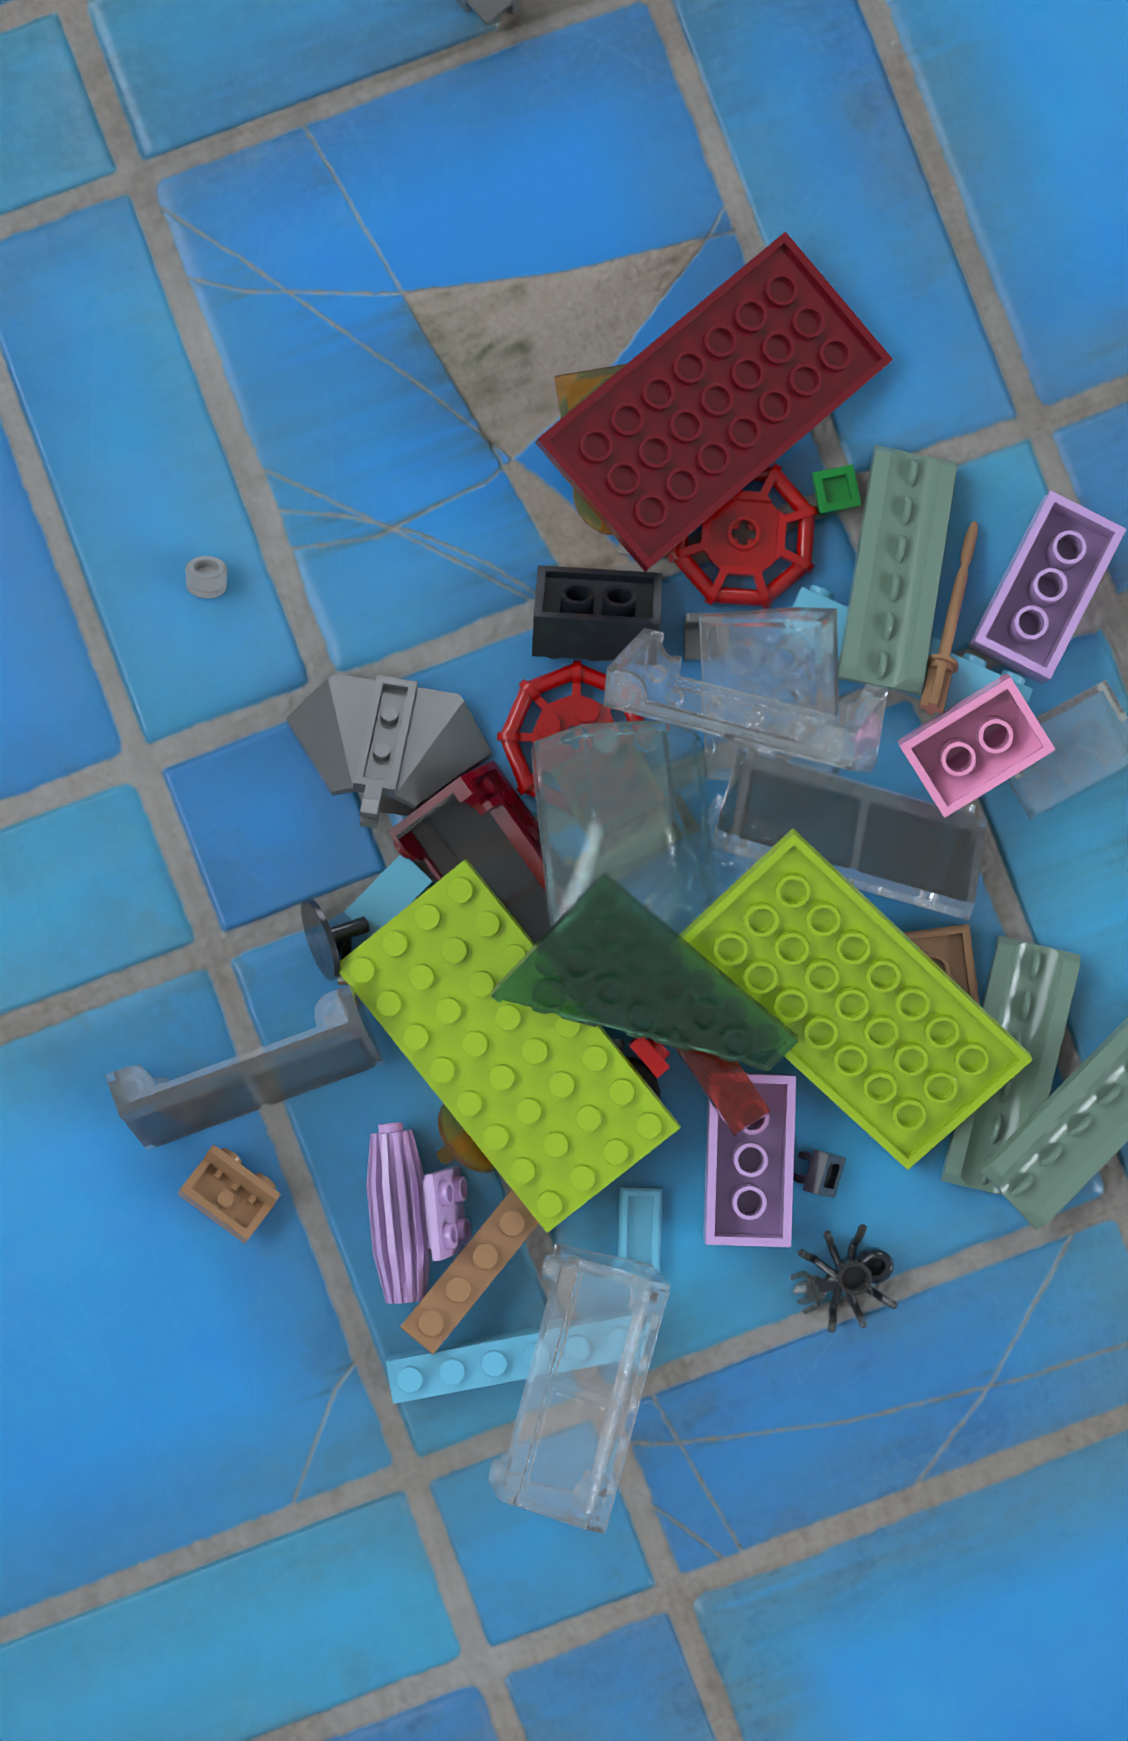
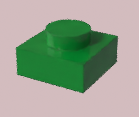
M853 464L812 472L811 479L819 516L861 507L862 504Z

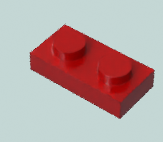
M639 1033L628 1042L632 1050L657 1078L670 1068L664 1060L670 1053L653 1034L646 1039Z

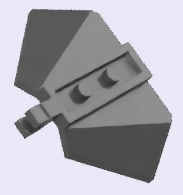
M335 673L317 687L286 718L287 724L332 796L353 792L364 793L360 808V826L377 829L382 796L391 797L416 810L457 778L470 772L492 755L465 701L459 694L420 688L417 681L376 675V679L372 680Z

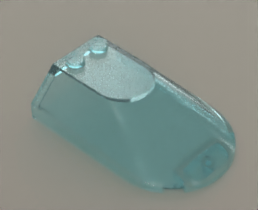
M667 720L580 724L535 741L531 749L548 913L553 932L562 949L569 957L572 956L579 964L591 971L590 975L619 986H653L679 976L689 968L669 951V944L718 899L700 734Z

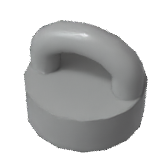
M200 556L192 559L185 567L187 590L200 598H216L222 595L227 588L226 564L222 560L211 556Z

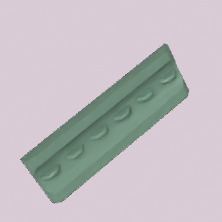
M879 445L874 446L836 679L918 696L921 694L926 673L957 471L956 462L931 456L916 455Z
M998 935L981 1007L1031 1054L1032 1061L951 1132L941 1181L1002 1195L979 1168L1050 1096L1080 968L1081 955Z
M1128 1017L979 1168L987 1179L1036 1230L1049 1223L1128 1141Z

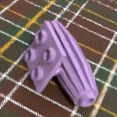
M403 1122L378 1124V1132L370 1134L366 1183L372 1253L385 1302L389 1304L421 1301L428 1292L431 1250L433 1261H440L460 1253L471 1239V1224L469 1219L465 1218L464 1201H466L468 1194L467 1182L465 1177L461 1176L460 1166L429 1173L424 1177L413 1131L409 1129L404 1130Z

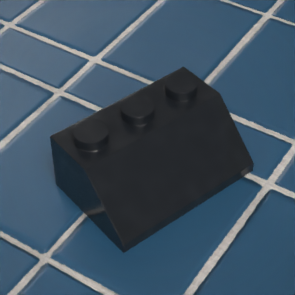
M538 565L533 616L532 656L550 659L569 658L590 661L630 662L633 664H658L662 573Z

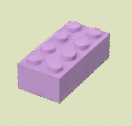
M1050 491L1037 508L967 647L1040 684L1049 681L1098 587L1126 528Z
M708 1071L703 1240L706 1245L791 1247L796 1102L795 1075Z

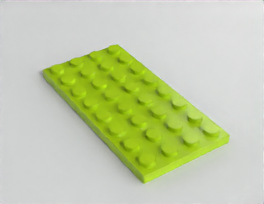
M794 828L669 944V951L907 1170L1032 1061L1031 1054Z
M467 859L452 869L340 961V975L547 1233L681 1127Z

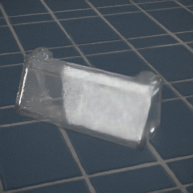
M644 628L607 667L604 707L850 771L872 772L876 766L888 692L887 688L866 684L861 696L856 700L852 701L847 698L841 700L836 716L680 676L682 657L677 655L671 657L665 651L662 645L664 640L663 632Z
M555 1243L553 1254H548L543 1264L542 1279L547 1281L550 1292L508 1452H503L500 1459L493 1460L489 1472V1484L492 1485L499 1501L588 1531L605 1534L671 1285L652 1264Z

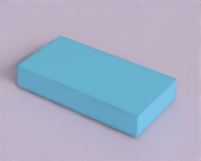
M399 855L344 913L352 920L364 916L370 929L366 934L370 937L415 901L433 881L413 861Z
M620 1186L618 1272L660 1273L662 1188Z

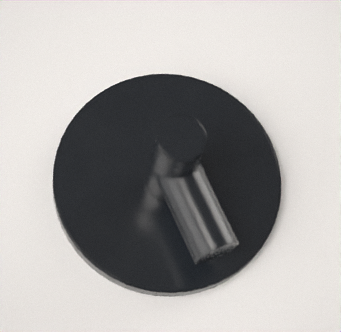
M313 899L305 900L301 905V916L311 953L326 979L329 981L338 979L340 976V960L352 952V938L370 931L367 919L363 916L330 927L317 902Z

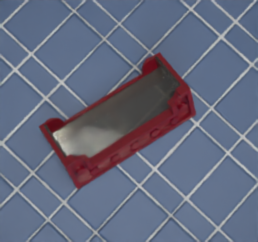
M494 760L457 778L388 831L394 839V845L398 853L404 858L416 862L424 860L438 881L467 859L583 1004L637 966Z

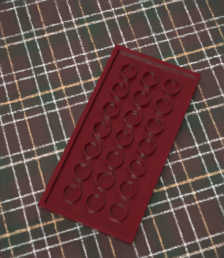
M785 231L537 438L535 443L644 572H646L893 359Z

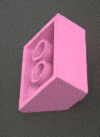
M1007 673L897 740L903 753L944 818L1056 750L1012 678Z

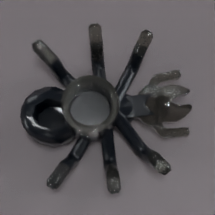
M865 1224L859 1225L855 1236L850 1240L847 1256L843 1259L839 1256L831 1231H824L823 1235L836 1266L835 1270L816 1255L804 1249H799L797 1252L798 1256L826 1273L825 1278L811 1275L805 1270L789 1275L790 1280L801 1277L807 1278V1280L799 1281L793 1288V1294L806 1293L796 1301L798 1304L805 1305L815 1300L814 1304L803 1309L804 1314H809L818 1309L821 1301L826 1296V1292L834 1291L829 1306V1332L836 1331L837 1308L842 1290L847 1294L851 1308L861 1328H866L867 1322L858 1304L857 1295L866 1292L891 1309H896L898 1306L896 1301L871 1286V1283L879 1284L884 1282L893 1273L894 1265L890 1255L878 1247H867L855 1256L858 1244L863 1240L867 1230Z

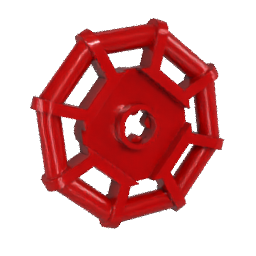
M775 463L753 480L765 482L760 492H738L703 522L701 542L688 546V535L667 554L669 562L675 563L705 598L704 603L710 606L713 603L760 606L763 610L772 608V602L806 573L811 574L815 568V565L812 563L815 518L819 515L817 506H811L781 471L782 466ZM772 486L795 512L784 515L780 510H777L768 497ZM798 522L795 554L785 549L786 525ZM740 523H747L748 530L755 532V539H748L746 545L738 544V538L732 537L731 534L732 530L739 529ZM704 553L710 563L719 570L714 583L691 556ZM779 558L791 564L767 586L765 585L762 573L770 568ZM727 575L752 577L756 590L721 586Z
M573 660L572 664L529 681L523 679L518 684L520 689L501 732H497V741L502 744L518 785L516 790L521 796L524 794L530 795L569 812L570 817H578L580 812L633 793L631 787L650 744H654V735H650L633 692L635 686L630 681L625 683L581 664V660ZM572 682V695L549 704L540 696L541 693ZM581 682L613 696L605 704L581 695ZM533 701L542 710L532 733H520V728ZM619 703L632 732L631 735L618 733L610 713ZM571 727H576L578 732L585 731L588 738L582 741L583 748L580 750H576L573 745L566 746L563 741L564 738L569 736L568 729ZM519 742H529L534 746L541 766L532 774ZM619 744H632L619 775H617L609 767ZM547 772L571 782L570 795L541 783L539 780ZM602 773L611 781V783L579 795V782Z

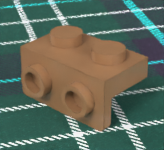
M212 1145L204 1159L180 1188L177 1195L242 1243L246 1244L274 1207L281 1194L275 1190V1184L267 1176L261 1173L253 1174L241 1165L242 1160L233 1151L227 1148L220 1149Z

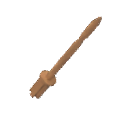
M976 521L971 523L964 538L960 556V569L954 581L938 654L928 655L927 673L919 702V708L926 709L925 713L933 715L934 712H944L952 674L959 667V663L950 657L966 589L968 567L973 558L978 536V524Z

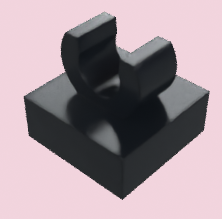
M815 1149L813 1153L799 1152L798 1157L807 1160L810 1166L806 1175L793 1173V1180L804 1184V1191L835 1198L846 1157Z

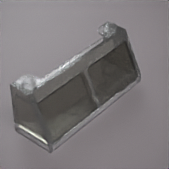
M753 742L752 749L739 746L711 841L712 845L725 852L758 861L794 828L857 889L970 921L975 905L987 818L975 814L977 806L967 804L944 818L934 802L776 757L778 748L757 742Z
M349 985L329 992L318 1000L314 1010L318 1026L316 1028L169 1081L168 1076L162 1078L151 1076L148 1071L143 1069L141 1064L124 1067L105 1074L119 1116L146 1150H150L385 1064L364 1003L356 995L353 986Z

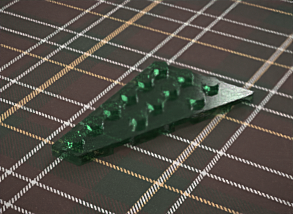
M604 871L495 986L491 993V997L500 1003L502 1000L532 1007V1011L543 1014L554 1013L562 1019L596 1027L598 1024L626 1031L628 1036L636 1038L648 1037L656 1043L690 1051V1048L719 1055V1059L730 1062L742 1061L749 1067L770 1071L798 1043V1035Z

